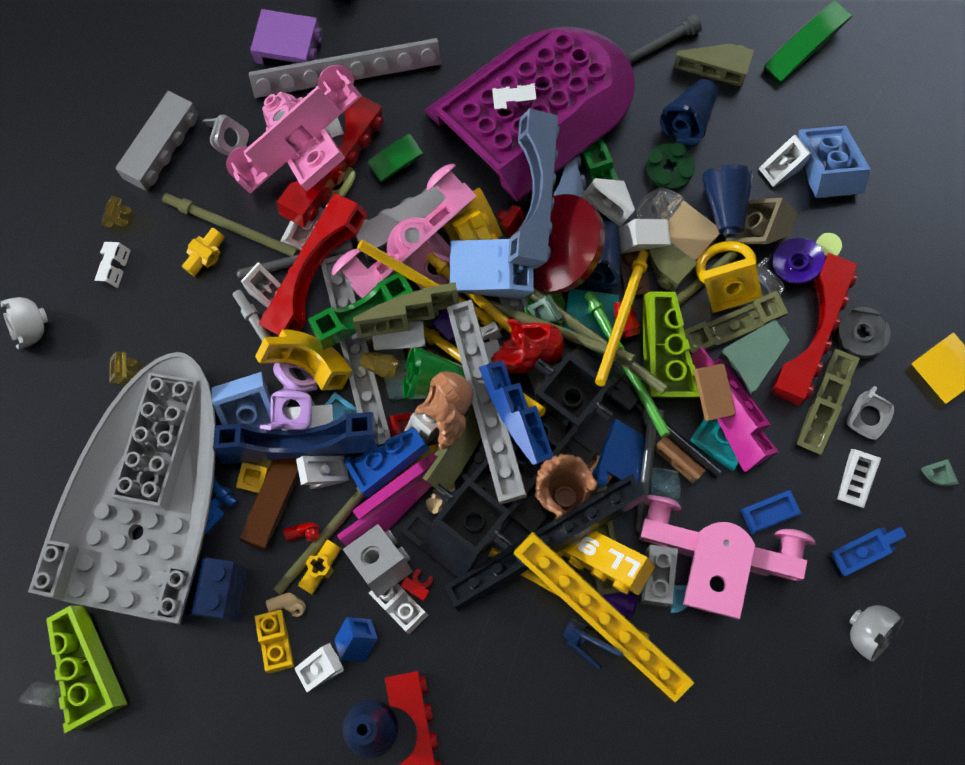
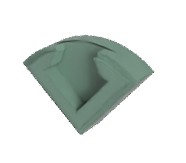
M551 295L545 296L527 307L533 316H538L548 322L562 318Z
M948 459L921 468L923 474L937 485L955 486L959 484Z

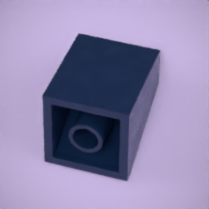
M212 558L198 560L184 615L238 623L248 569L234 561Z

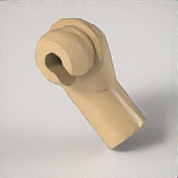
M289 592L266 600L269 612L285 609L292 616L300 617L306 609L304 601Z

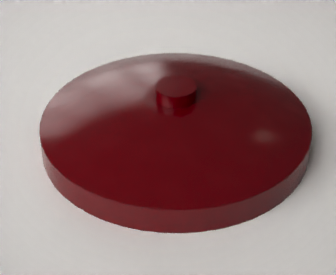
M573 194L553 196L554 207L550 215L552 232L548 241V246L551 250L550 257L545 264L537 269L533 268V288L545 294H561L579 286L596 268L603 252L605 228L600 213L591 203Z

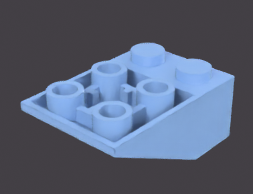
M510 239L450 242V283L456 282L458 293L523 299L534 292L533 268L508 263Z

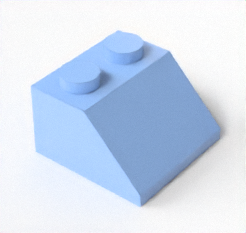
M262 372L212 387V403L222 425L241 423L260 428L262 424L272 423L271 395Z

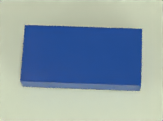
M791 490L740 510L751 535L802 514Z

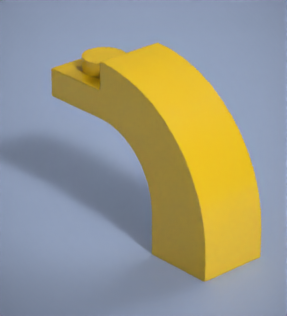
M282 329L279 337H264L255 356L259 364L291 363L303 368L315 379L321 390L343 389L352 373V369L346 360L334 348L329 347L323 351L316 337L295 330Z

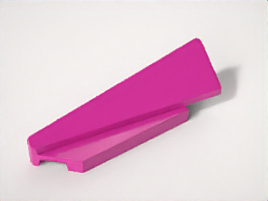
M700 347L691 356L695 369L718 364L725 365L736 414L718 418L717 420L743 471H749L779 452L762 432L771 424L728 364L720 358L713 361L705 349Z
M432 453L427 458L422 459L355 508L353 512L359 520L337 535L346 547L377 524H379L384 532L389 530L432 486L423 477L435 462L437 456Z

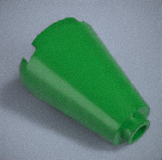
M411 348L404 369L407 370L406 379L403 378V397L410 400L426 399L429 394L432 378L443 371L455 372L465 378L463 366L422 348Z

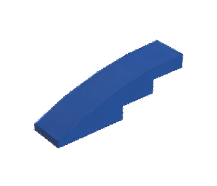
M504 360L479 367L488 393L502 421L531 463L534 465L552 458L553 453L537 406L528 408L520 383L511 384Z

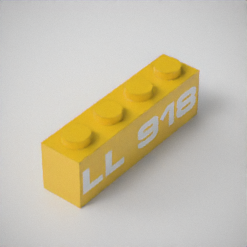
M596 531L589 533L556 553L561 558L562 556L569 558L568 562L580 570H583L584 567L591 570L590 574L598 580L605 582L608 579L614 582L613 586L625 594L631 591L639 595L655 568L648 557Z

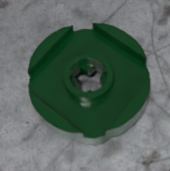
M666 143L655 147L649 152L645 165V174L650 184L654 187L657 185L659 188H663V191L675 192L687 186L693 176L695 162L691 153L686 150L682 143ZM666 163H671L675 166L674 172H670L669 169H664L663 167L666 166Z

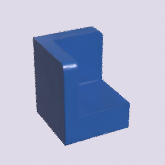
M346 617L335 637L340 660L366 661L378 640L372 620Z

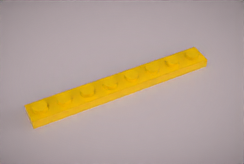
M534 532L514 551L516 557L616 649L623 652V655L675 703L694 684L691 677Z

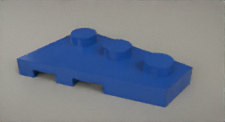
M411 428L387 439L385 445L378 447V451L363 452V455L354 459L350 456L343 459V462L361 493L368 498L430 448L421 434L415 428Z

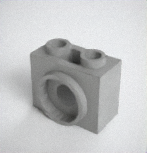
M379 524L343 549L377 598L413 572L407 563L411 560L402 546L399 549L395 547V544L398 542L390 530L384 532Z
M650 545L645 550V556L648 557L655 568L640 592V604L667 608L673 603L677 548Z

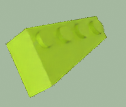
M68 606L47 618L52 655H55L57 667L54 670L56 681L59 680L61 697L59 698L60 709H63L65 723H63L64 734L80 731L128 705L86 606Z

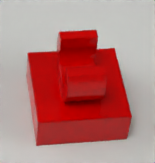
M512 205L508 212L500 209L495 217L501 220L499 225L502 227L507 238H511L526 219L521 207Z
M417 569L413 573V580L406 577L401 587L418 599L426 602L431 594L426 588L433 584L434 579L430 576L427 582L420 583L418 577L422 571Z

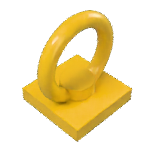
M725 241L708 247L697 259L696 274L700 281L706 285L713 313L750 303L763 297L756 267V255L749 246L741 242ZM735 251L741 253L746 258L706 271V264L709 259L721 252Z

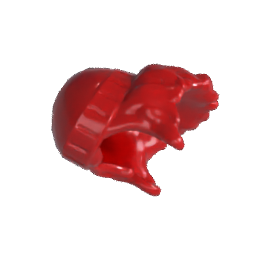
M508 319L507 322L512 328L511 336L507 341L503 342L502 348L498 349L491 357L492 363L504 360L508 374L528 373L534 368V365L540 358L550 366H553L563 354V336L558 327L549 323H521L515 319Z

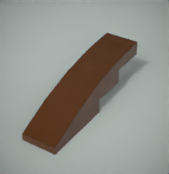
M298 458L274 460L249 514L240 541L263 550L266 549L287 508V501L298 482L299 471L296 461Z

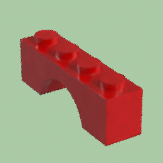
M419 671L386 677L389 705L408 713L417 729L416 746L411 755L400 765H442L441 761L436 762L434 750H438L436 732L431 733L429 722L433 721L431 705H426L424 693H428L426 677H420Z

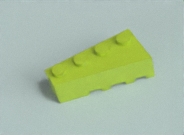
M648 292L643 295V368L668 385L665 393L661 394L644 382L651 398L700 397L694 374L695 365L692 363L689 351L690 346L685 336L684 322L676 292Z

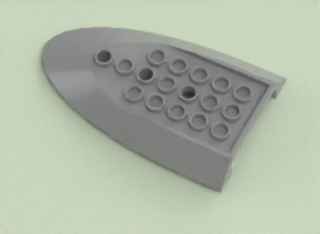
M174 352L155 359L141 369L125 385L108 407L83 449L61 496L28 590L29 593L163 623L180 624L205 534L216 453L213 450L216 421L209 382L202 368L193 358L185 353ZM155 476L154 482H149ZM142 526L143 535L139 539L134 540L133 531L137 527Z

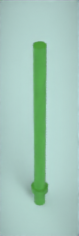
M593 291L587 292L584 298L589 305L588 310L591 315L595 316L609 341L613 327L603 311L604 306L602 302H598ZM619 342V345H618V346H621V347H622V350L625 351V349H624L622 343ZM622 366L661 438L667 437L671 432L643 381Z

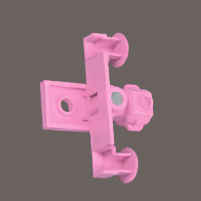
M343 65L327 67L318 79V86L304 98L296 99L294 96L279 92L277 95H269L264 101L265 106L262 107L267 125L266 132L249 147L236 148L229 154L226 161L229 174L236 178L237 182L251 194L282 165L288 162L300 185L306 191L312 188L345 159L326 127L362 96L353 85L354 78L352 72Z

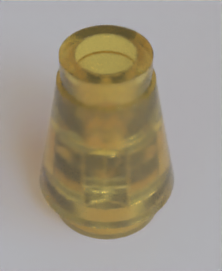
M363 351L359 366L384 379L387 377L393 379L399 359L394 358L393 354Z

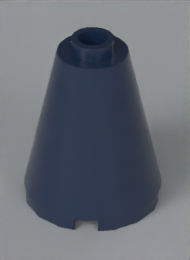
M707 79L699 80L663 109L659 120L665 134L668 136L672 134L677 138L676 142L684 145H694L700 142L706 134L718 95V88L712 81Z
M739 164L722 165V170L715 172L714 167L704 172L702 180L718 232L724 234L726 238L737 237L739 233L744 231L753 171L749 172L748 166Z
M610 220L603 221L605 243L601 258L590 276L580 284L582 287L584 283L590 285L593 291L606 292L614 290L617 284H620L622 277L619 227Z
M367 700L360 702L349 710L344 719L342 728L343 738L348 748L361 757L373 758L387 752L395 742L398 733L396 717L388 706L379 701ZM364 724L368 727L366 735H364L362 730Z

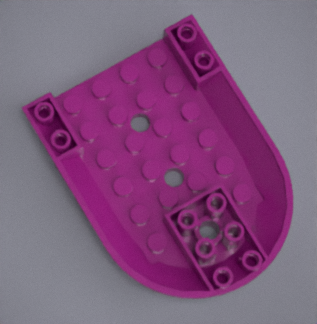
M577 27L549 28L522 38L424 111L439 126L446 123L500 175L501 187L518 202L533 190L530 166L523 149L518 143L520 117L529 109L558 115L557 125L560 128V132L556 140V149L558 151V157L554 164V173H556L611 131L624 118L634 97V72L625 53L605 36ZM540 83L549 84V86L546 88L537 87V85ZM535 84L536 100L506 102L507 110L504 108L494 109L493 88L500 89L510 86V89L517 88V85ZM502 111L512 112L506 117L499 115Z

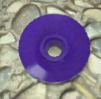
M794 238L785 241L776 249L773 255V268L776 274L782 280L793 284L812 281L820 274L825 263L822 248L816 242L806 238ZM796 263H802V264H803V266H800V267H797V266H794V265H795Z

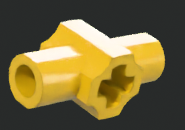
M211 228L204 238L200 236L195 239L193 238L186 251L189 257L181 267L195 277L203 266L206 268L213 266L220 254L218 247L225 237L216 229Z
M327 540L318 555L308 558L306 562L308 570L298 586L313 595L322 579L329 578L334 570L331 565L341 551V548ZM323 561L325 570L323 572L318 571L316 574L315 564L317 562L321 564Z

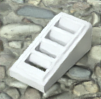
M851 449L837 499L864 508L881 458ZM858 460L867 462L868 467L857 465ZM854 470L866 473L865 478L854 475ZM851 479L863 483L862 488L851 485ZM848 489L860 493V497L856 498L848 495Z

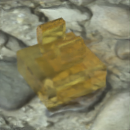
M111 196L106 204L101 225L109 228L114 223L119 226H126L128 221L122 219L119 214H129L131 209L128 206H120L121 198Z
M116 351L110 358L109 383L120 384L124 378L132 379L137 373L128 371L127 365L135 366L137 360L134 358L126 359V352Z

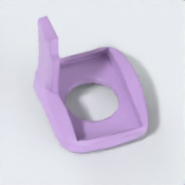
M291 363L274 364L273 372L284 385L282 390L309 392L319 388L315 379L303 368ZM289 369H300L306 380L294 378L290 374ZM290 400L286 401L284 407H287Z
M276 391L271 396L272 423L262 424L260 429L269 431L276 428L284 430L308 429L312 421L311 396L300 391ZM290 399L296 400L301 408L299 417L294 420L287 418L283 410L284 404Z

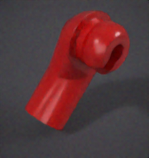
M314 522L298 524L283 529L287 542L305 536L308 541H315L320 537V528Z

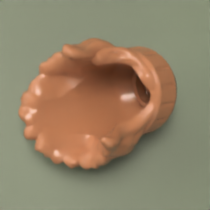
M448 371L440 372L431 379L429 394L425 402L415 410L417 415L427 414L435 418L437 428L440 430L438 445L442 450L450 445H455L457 440L461 438L466 428V418L464 416L473 400V389L467 379L455 372Z
M560 454L559 457L553 456L550 460H546L541 464V469L537 471L535 497L541 502L543 508L561 517L590 498L591 491L596 489L598 483L593 478V474L587 468L586 463L580 457Z

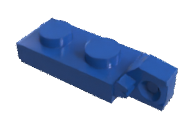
M884 527L878 528L830 552V555L841 575L845 577L893 553L896 550L894 542L906 537V534L902 527L887 533Z

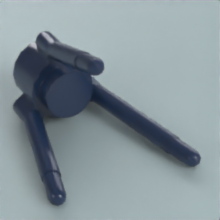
M572 617L562 637L568 640L567 645L574 648L597 670L601 669V665L578 643L583 645L585 640H588L618 657L623 656V652L590 635L589 629H596L581 617L579 621Z

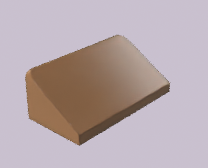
M718 364L694 369L705 420L709 421L735 415L736 411L725 365Z
M664 437L657 443L655 452L692 484L706 471L705 468L668 437Z

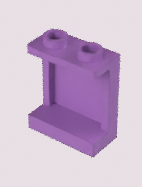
M261 9L250 49L254 62L264 64L266 58L296 63L316 60L317 42H321L322 28H319L317 18Z

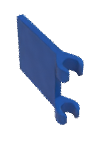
M617 419L612 421L598 464L592 472L593 478L598 483L597 487L606 486L608 474L619 481L633 474L640 485L645 436Z

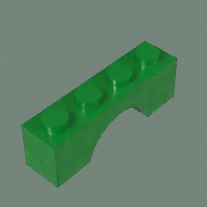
M397 272L378 282L376 287L359 301L345 307H330L309 318L311 330L324 351L356 334L353 322L354 317L379 304L411 293L413 290L406 278Z

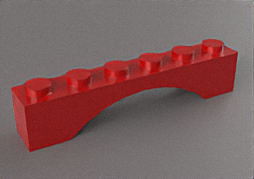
M361 96L344 111L346 122L345 134L339 149L345 159L308 191L298 181L290 183L277 201L281 216L304 228L309 221H313L316 218L320 206L323 202L326 203L330 199L333 188L336 184L339 185L343 181L349 166H353L358 159L360 151L363 148H367L373 133L381 129L384 123L382 106Z
M334 193L320 219L314 225L313 231L306 243L302 246L295 262L289 268L288 274L277 289L270 305L263 313L259 322L260 326L277 336L280 335L282 329L299 332L302 330L306 323V297L317 269L335 248L358 233L368 215L358 203Z
M831 253L827 254L823 268L814 281L820 307L816 334L807 350L781 367L770 394L798 406L805 399H810L815 387L811 385L813 377H818L822 370L823 363L820 362L822 354L826 355L830 349L832 340H829L831 331L835 332L839 326L841 318L837 316L840 309L844 310L848 303L849 296L846 293L848 288L852 289L857 280L858 274L854 272L858 264Z

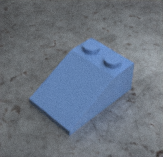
M846 125L801 129L798 131L799 139L811 153L805 164L808 183L816 198L865 193L871 169Z

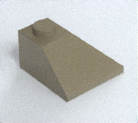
M783 198L750 199L744 231L739 233L737 237L726 238V241H736L743 244L772 243L790 236L798 214Z

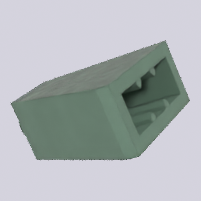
M775 319L727 346L720 353V359L728 364L750 396L759 387L790 341L788 332Z

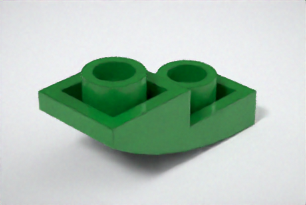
M408 134L370 159L368 164L379 180L385 182L400 169H406L424 152L412 135Z

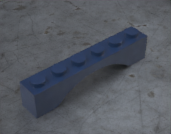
M373 412L346 414L328 424L306 430L269 431L241 423L215 426L213 450L221 464L290 459L302 456L378 451V427Z

